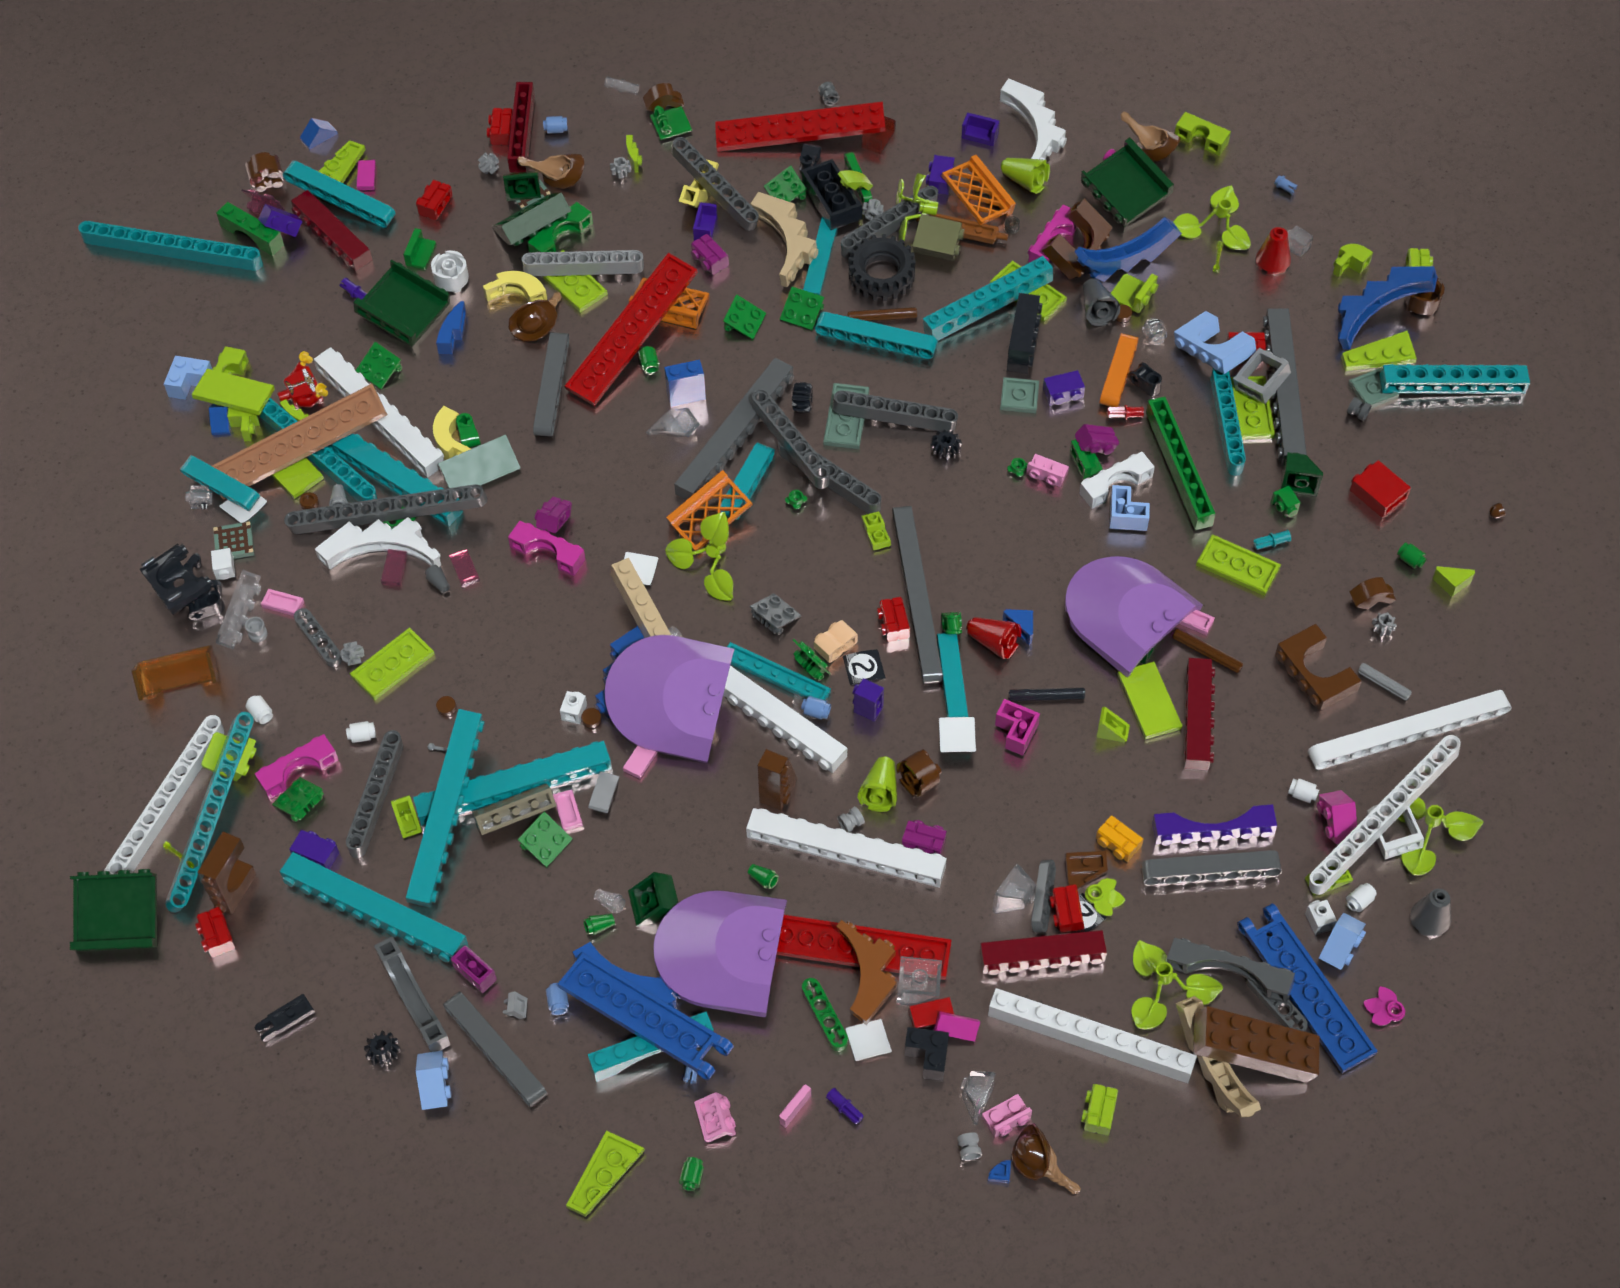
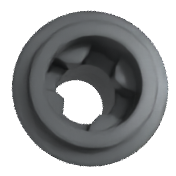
M432 565L425 571L426 579L441 593H445L450 589V585L441 567Z

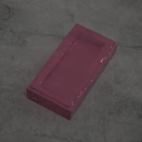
M388 549L381 578L382 584L401 585L408 556L407 551Z
M467 549L449 555L462 588L480 582Z

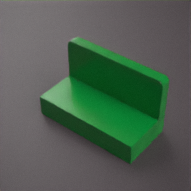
M414 229L403 256L406 266L426 269L435 249L436 241L424 239L421 229Z
M1076 439L1071 440L1070 453L1083 480L1091 478L1103 470L1095 453L1082 451L1079 442Z

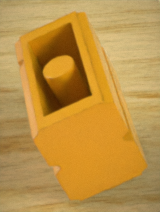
M1112 815L1098 829L1096 839L1100 846L1103 848L1108 847L1113 851L1116 858L1119 860L1124 859L1126 862H1129L1134 854L1139 851L1144 840Z

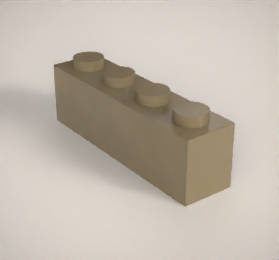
M543 784L473 811L472 814L481 835H484L557 805L551 788L547 784Z

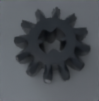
M806 382L795 383L792 392L793 410L799 413L810 412L813 402L812 385Z
M944 429L943 433L937 431L936 435H933L930 444L934 456L938 455L939 459L945 457L946 460L949 457L955 458L956 454L960 453L962 445L959 435L953 434V430L947 432Z
M382 1030L378 1036L373 1032V1039L367 1038L366 1042L368 1045L364 1046V1051L367 1052L365 1056L367 1060H371L372 1065L375 1066L379 1063L380 1067L383 1068L385 1062L391 1065V1059H398L397 1052H400L399 1041L396 1037L393 1038L394 1036L391 1032L385 1035V1032Z

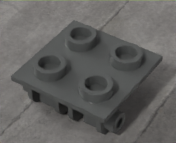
M772 594L750 605L752 616L759 620L761 624H765L766 628L769 627L774 634L778 635L783 632V626L801 617L794 608L790 607L776 594Z

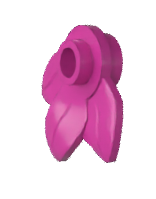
M1380 986L1378 998L1364 1001L1366 1010L1373 1014L1371 1022L1376 1025L1384 1026L1391 1021L1397 1022L1405 1016L1404 1006L1397 1001L1396 994L1388 988ZM1391 1010H1396L1398 1014H1393Z

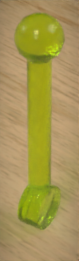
M1221 241L1217 242L1218 249L1216 263L1213 266L1214 272L1220 271L1219 260L1221 248L1223 247V242Z
M166 841L163 843L164 849H169L182 858L183 855L174 849L170 842ZM186 861L189 868L193 869L194 864L191 861Z

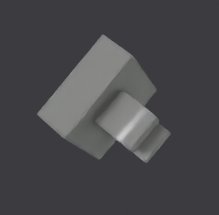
M515 991L508 993V998L503 1002L507 1005V1010H503V1013L518 1019L526 1018L528 998Z

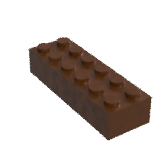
M1209 1006L1195 1014L1193 1054L1305 1083L1319 1075V1035Z

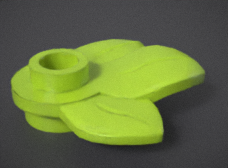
M1102 879L1098 884L1087 887L1085 891L1086 900L1092 903L1095 910L1103 916H1112L1113 908L1119 907L1125 902V898L1114 890L1116 886V880ZM1096 893L1098 897H1093L1091 894Z

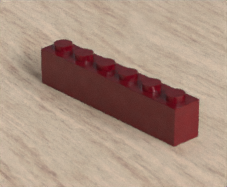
M516 82L507 158L510 173L527 172V167L519 165L517 159L518 157L528 159L535 100L533 82Z
M308 190L291 200L293 214L300 217L304 225L310 227L317 237L320 236L327 247L330 246L335 255L341 257L348 267H352L357 271L373 261L370 249Z
M1188 658L1186 667L1184 769L1208 771L1210 763L1213 764L1214 752H1211V746H1214V735L1211 734V729H1214L1215 718L1211 717V712H1214L1215 700H1211V695L1215 693V684L1212 683V678H1215V667H1212V659Z
M1103 930L980 943L983 974L988 973L990 975H996L1004 971L1015 973L1023 969L1035 971L1042 967L1059 968L1062 965L1099 964L1105 961L1107 954Z

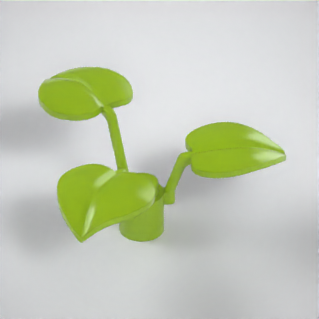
M916 174L913 185V199L902 194L904 181L900 179L896 193V205L901 202V199L918 203V211H921L922 214L936 216L938 202L925 200L917 195L926 175ZM921 214L907 216L902 220L898 242L901 239L905 240L908 220L919 218Z
M1232 185L1221 188L1211 196L1210 204L1214 209L1201 223H1199L1196 216L1189 213L1181 214L1173 221L1182 233L1180 236L1193 239L1201 235L1200 227L1216 214L1218 218H1226L1227 230L1222 233L1221 237L1223 243L1228 248L1247 250L1251 246L1250 238L1241 226L1233 225L1231 228L1229 227L1230 213L1235 212L1239 207V202Z
M725 512L710 515L701 522V534L705 539L710 540V544L707 547L692 551V543L687 539L679 538L671 541L667 545L665 552L672 564L680 569L689 568L694 562L693 555L706 552L708 556L716 558L710 569L711 575L704 578V585L711 596L719 600L728 601L733 599L732 577L723 569H717L714 572L719 559H721L720 555L726 550L725 543L729 536L727 516Z
M1418 797L1409 807L1414 818L1420 820L1425 817V822L1429 827L1424 839L1423 848L1402 854L1401 860L1403 865L1412 875H1424L1433 869L1436 863L1435 853L1425 849L1432 828L1439 826L1441 821L1445 828H1449V835L1460 841L1473 838L1484 821L1474 815L1458 811L1451 812L1445 816L1440 806L1431 805L1426 809L1424 801ZM1401 814L1397 819L1401 822L1406 823L1403 815Z
M1141 940L1137 942L1133 953L1135 970L1142 976H1150L1155 972L1158 981L1154 1001L1149 997H1142L1137 999L1132 1006V1018L1137 1028L1152 1029L1163 1023L1167 1016V1008L1165 1005L1158 1003L1161 987L1171 983L1173 979L1177 981L1183 990H1187V999L1195 996L1203 1002V1005L1212 1002L1223 990V985L1220 982L1203 974L1189 976L1186 980L1187 986H1185L1177 977V973H1173L1172 965L1167 962V955L1161 948Z

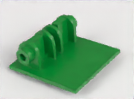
M656 106L654 114L650 115L660 140L693 131L682 106L666 111L662 107Z
M791 165L764 185L770 196L788 202L795 198L800 200L806 198L805 190L807 189Z
M792 286L780 320L813 330L819 311H822L824 308L823 301L825 297Z
M736 294L723 319L724 329L726 331L736 329L753 340L766 312Z
M374 342L355 371L357 373L360 372L364 378L382 389L393 372H400L402 370L401 359L377 342Z
M793 639L801 648V650L794 652V659L803 668H806V671L815 680H822L825 672L829 675L831 674L826 669L828 665L803 641L799 643Z
M299 777L272 805L290 814V818L294 822L301 821L306 812H310L307 805L313 809L314 805L323 799V789Z
M544 811L517 840L521 843L520 847L524 851L528 850L547 867L573 838Z

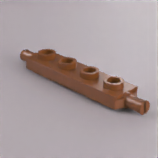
M936 214V216L929 215L961 222L963 229H965L963 238L994 244L997 239L1008 240L1009 234L999 232L997 226L980 225L978 222L942 214Z

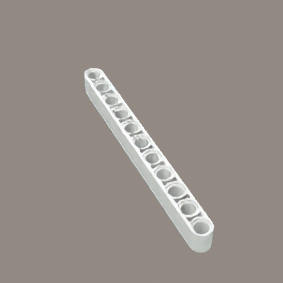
M1497 690L1316 744L1308 749V754L1315 769L1320 770L1501 716L1509 712L1512 707L1503 690Z
M210 715L204 719L104 871H110V874H115L118 870L134 872L201 770V762L212 735L215 732L224 735V727L218 716Z
M1454 735L1444 737L1312 871L1309 880V888L1312 893L1318 895L1325 893L1458 757L1461 743L1458 737ZM1447 746H1452L1454 749H1449ZM1439 759L1442 762H1435L1434 760ZM1425 772V773H1428L1429 775L1424 776V775H1422L1421 773ZM1408 786H1414L1416 788L1410 789L1408 788ZM1400 799L1402 800V802H1396L1394 800ZM1386 812V813H1389L1390 815L1384 816V815H1382L1381 813ZM1375 826L1376 829H1369L1368 827ZM1360 839V840H1362L1363 842H1362V843H1357V842H1355V840ZM1342 853H1348V854H1350V856L1345 857V856H1342L1341 854H1342ZM1333 866V867H1335V868H1337V869H1336V870H1329L1328 867ZM1321 880L1323 883L1316 884L1314 881Z

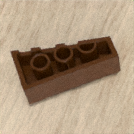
M766 749L757 765L759 802L781 811L783 806L788 805L790 801V792L797 781V777L788 757Z

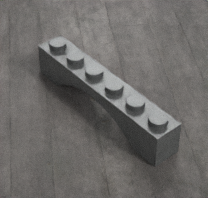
M393 936L374 945L382 965L429 1051H441L450 1046L446 1032L418 986Z
M1174 937L1167 957V962L1172 965L1173 970L1186 974L1203 969L1232 971L1252 981L1262 990L1267 998L1286 1004L1294 985L1295 973L1289 969H1279L1266 962L1252 961L1246 956H1235L1228 951L1215 950L1205 944L1191 943V941L1185 938L1178 939Z

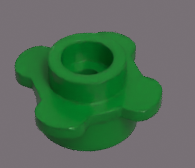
M1014 458L1011 465L1007 467L1008 472H1013L1018 477H1022L1024 471L1027 470L1028 463L1022 458Z
M800 490L791 491L789 497L785 498V502L791 504L794 509H800L801 504L807 501V496L803 495Z

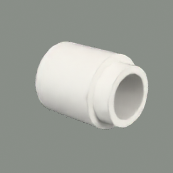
M252 696L247 700L245 707L256 722L266 724L272 719V709L262 696Z
M374 722L349 724L350 728H346L347 738L352 740V743L370 741L371 738H376Z
M1293 778L1288 794L1293 795L1292 797L1311 803V800L1316 801L1319 790L1316 789V784Z
M1368 883L1359 885L1346 897L1347 906L1352 911L1361 912L1375 900L1376 890Z

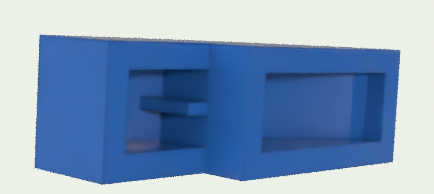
M460 301L452 309L440 328L436 341L438 354H453L455 340H462L466 317L464 301Z

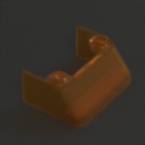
M212 645L144 660L136 663L131 670L139 701L143 700L144 697L146 699L156 698L158 693L163 690L196 682L204 683V686L217 683L219 679Z

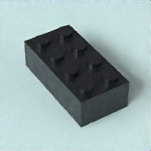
M833 159L801 170L802 183L807 189L806 192L830 230L862 219V205L851 187L846 188L840 182L842 180L838 175L840 170Z
M1019 293L1008 349L1006 371L1028 374L1029 367H1033L1043 303H1040L1039 295Z

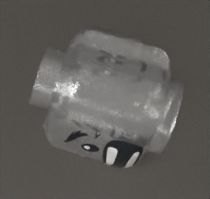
M1151 318L1142 327L1144 338L1150 345H1161L1168 336L1167 329L1162 320Z
M192 485L190 491H186L185 502H189L191 509H208L209 505H212V491H209L208 486Z

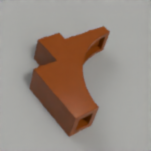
M841 920L836 926L837 931L853 948L861 973L859 990L850 1008V1013L867 1026L897 987L896 978L888 971L883 972L895 957L896 950H894L895 946L886 939L882 941L879 938L873 944L872 938L865 933L863 935L858 933L855 925L849 921L845 923Z

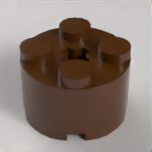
M269 152L257 153L250 157L251 160L249 162H246L245 166L250 184L257 192H263L269 187L279 188L283 185V171L280 159L276 154L272 156Z
M1437 278L1434 292L1405 296L1408 311L1431 316L1438 310L1445 291L1443 283L1441 284L1438 281L1439 278Z
M924 749L913 753L896 765L897 774L900 772L902 776L899 779L901 784L913 796L917 794V797L923 795L940 782L941 768L938 764H934Z

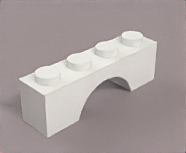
M1143 452L1132 454L1128 459L1115 463L1111 468L1101 470L1097 475L1084 479L1080 485L1079 494L1090 508L1093 509L1107 501L1108 487L1117 481H1130L1139 485L1153 477L1155 467Z

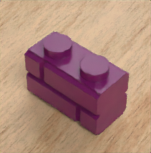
M708 234L692 242L691 255L694 260L701 262V266L705 271H709L714 275L728 267L729 256Z
M1083 424L1075 433V438L1079 442L1082 451L1109 455L1119 445L1112 427Z
M552 497L548 502H544L541 510L537 509L535 513L537 528L547 529L549 532L556 533L571 517V501L564 499L561 501L560 498Z
M908 820L902 838V845L910 849H921L925 853L941 855L947 831L938 825L931 827L925 825L920 820Z
M466 945L451 958L453 968L481 993H484L497 980L495 971Z

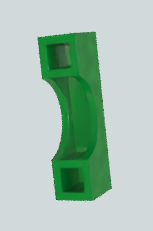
M227 202L216 212L221 227L233 234L237 230L246 233L255 241L259 249L269 255L274 256L284 246L280 231L264 226L257 218Z
M578 202L569 206L571 212L567 213V218L561 221L559 219L553 221L554 225L547 229L543 228L542 231L528 241L529 253L556 252L555 240L567 232L581 234L593 224L592 212Z

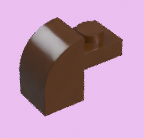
M670 83L657 84L650 88L643 96L646 109L653 112L656 106H660L663 109L667 105L675 108L684 106L681 93L674 91Z
M1383 577L1365 580L1349 591L1355 606L1369 610L1378 602L1392 604L1396 600L1393 588L1385 583Z

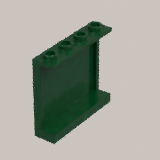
M1130 137L1125 140L1124 147L1089 172L1086 173L1084 170L1081 172V183L1083 186L1091 190L1093 197L1096 200L1099 199L1107 212L1110 211L1118 224L1121 223L1124 228L1171 195L1174 189V184Z
M391 260V268L362 300L357 297L353 302L354 312L413 347L448 307L450 296L445 289H440L430 280L420 277L415 271H410L403 264Z
M139 869L138 873H130V870H118L117 874H110V871H97V875H89V872H77V876H70V879L73 880V942H70V950L89 951L157 947V874L150 872V869Z

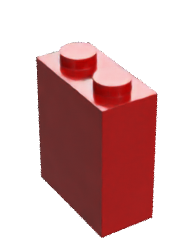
M1379 460L1374 464H1369L1361 474H1356L1351 480L1350 488L1354 495L1381 518L1405 501L1411 490L1408 484Z

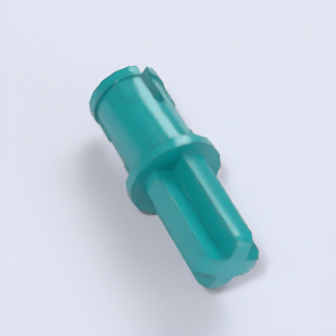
M1289 530L1275 534L1269 533L1268 536L1254 539V548L1256 550L1270 546L1274 548L1277 544L1290 542L1291 534Z

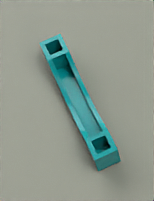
M707 1011L690 1017L714 1032ZM637 1036L588 1054V1059L595 1080L598 1082L617 1075L630 1065L663 1051Z

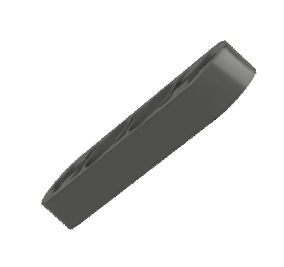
M305 608L298 609L294 613L296 625L323 661L330 667H336L341 664L342 658L339 649L311 612ZM301 616L306 617L307 624H305L302 618L300 619ZM311 628L318 629L315 634H309L308 631ZM321 641L328 642L327 646L322 648L318 647V643ZM329 651L331 652V654H332L334 657L336 656L335 659H332V658L329 657V654H328Z
M1052 859L1041 860L1039 865L1031 919L1032 930L1035 933L1046 932L1048 929L1051 909L1050 896L1053 895L1056 874L1055 862Z
M1246 978L1247 986L1283 1026L1306 1031L1308 1026L1307 1020L1289 1000L1286 1004L1266 998L1262 990H1259V987ZM1286 1006L1289 1009V1013L1286 1015L1279 1013L1278 1007ZM1294 1022L1296 1024L1301 1023V1029L1299 1027L1294 1028Z

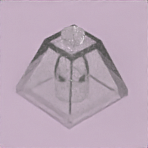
M689 408L670 409L646 433L658 436L690 437L696 432V428L700 424Z
M1015 865L995 893L994 913L1024 909L1028 903L1031 904L1034 901L1036 884L1020 865Z
M901 956L896 1005L913 1006L939 999L942 960Z
M971 1071L969 1077H964L960 1087L963 1089L962 1098L975 1125H978L994 1089L996 1076L994 1072Z

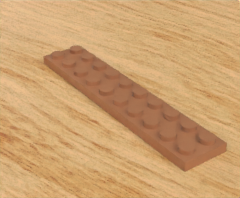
M371 383L212 465V467L249 487L388 414L374 385Z

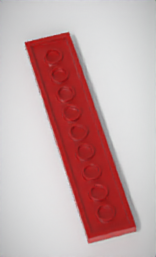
M883 101L715 122L717 152L886 132Z
M668 253L569 379L565 389L595 406L698 273L697 269Z
M784 915L776 955L860 967L853 948L837 931V922ZM855 925L856 931L861 935L865 933L872 938L873 944L880 938L882 941L888 940L895 946L896 955L884 971L946 980L952 939Z

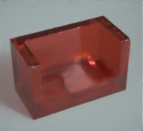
M884 116L886 132L864 133L862 136V148L881 154L895 133L896 121Z

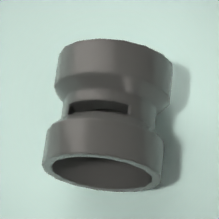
M824 82L819 86L818 92L825 105L831 106L838 102L840 96L832 82Z
M1354 397L1347 409V413L1356 415L1358 419L1364 421L1372 405L1363 403L1359 398Z

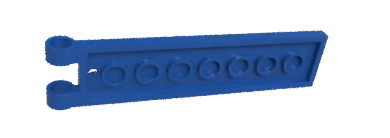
M1272 903L1263 908L1265 918L1271 923L1258 930L1248 917L1237 922L1242 935L1248 938L1264 962L1279 969H1289L1295 973L1294 985L1289 999L1305 1017L1312 1032L1320 1036L1321 1045L1341 1073L1377 1054L1378 1051L1285 921L1275 904ZM1266 933H1271L1272 936L1269 937Z
M584 953L581 954L558 983V987L696 1071L705 1080H709L715 1073L714 1067L702 1060L710 1048L713 1046L724 1056H728L734 1048L728 1039L718 1035Z

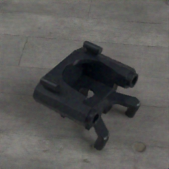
M183 543L181 545L176 544L157 558L152 556L142 563V568H140L144 577L152 585L154 591L173 615L212 590V588H214V591L222 594V583L219 580H210L208 576L197 578L194 575L193 568H200L202 566L201 556L198 553L193 554L184 566L181 564V561L187 558L186 554L189 553ZM177 579H184L183 585L179 587L174 586V582Z

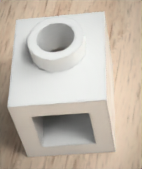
M231 549L211 551L212 568L216 580L235 577L234 557Z
M567 691L560 708L561 720L580 724L582 713L587 707L586 695L580 692Z
M1320 900L1309 904L1305 915L1314 934L1318 935L1333 930L1337 920L1328 901L1320 902Z

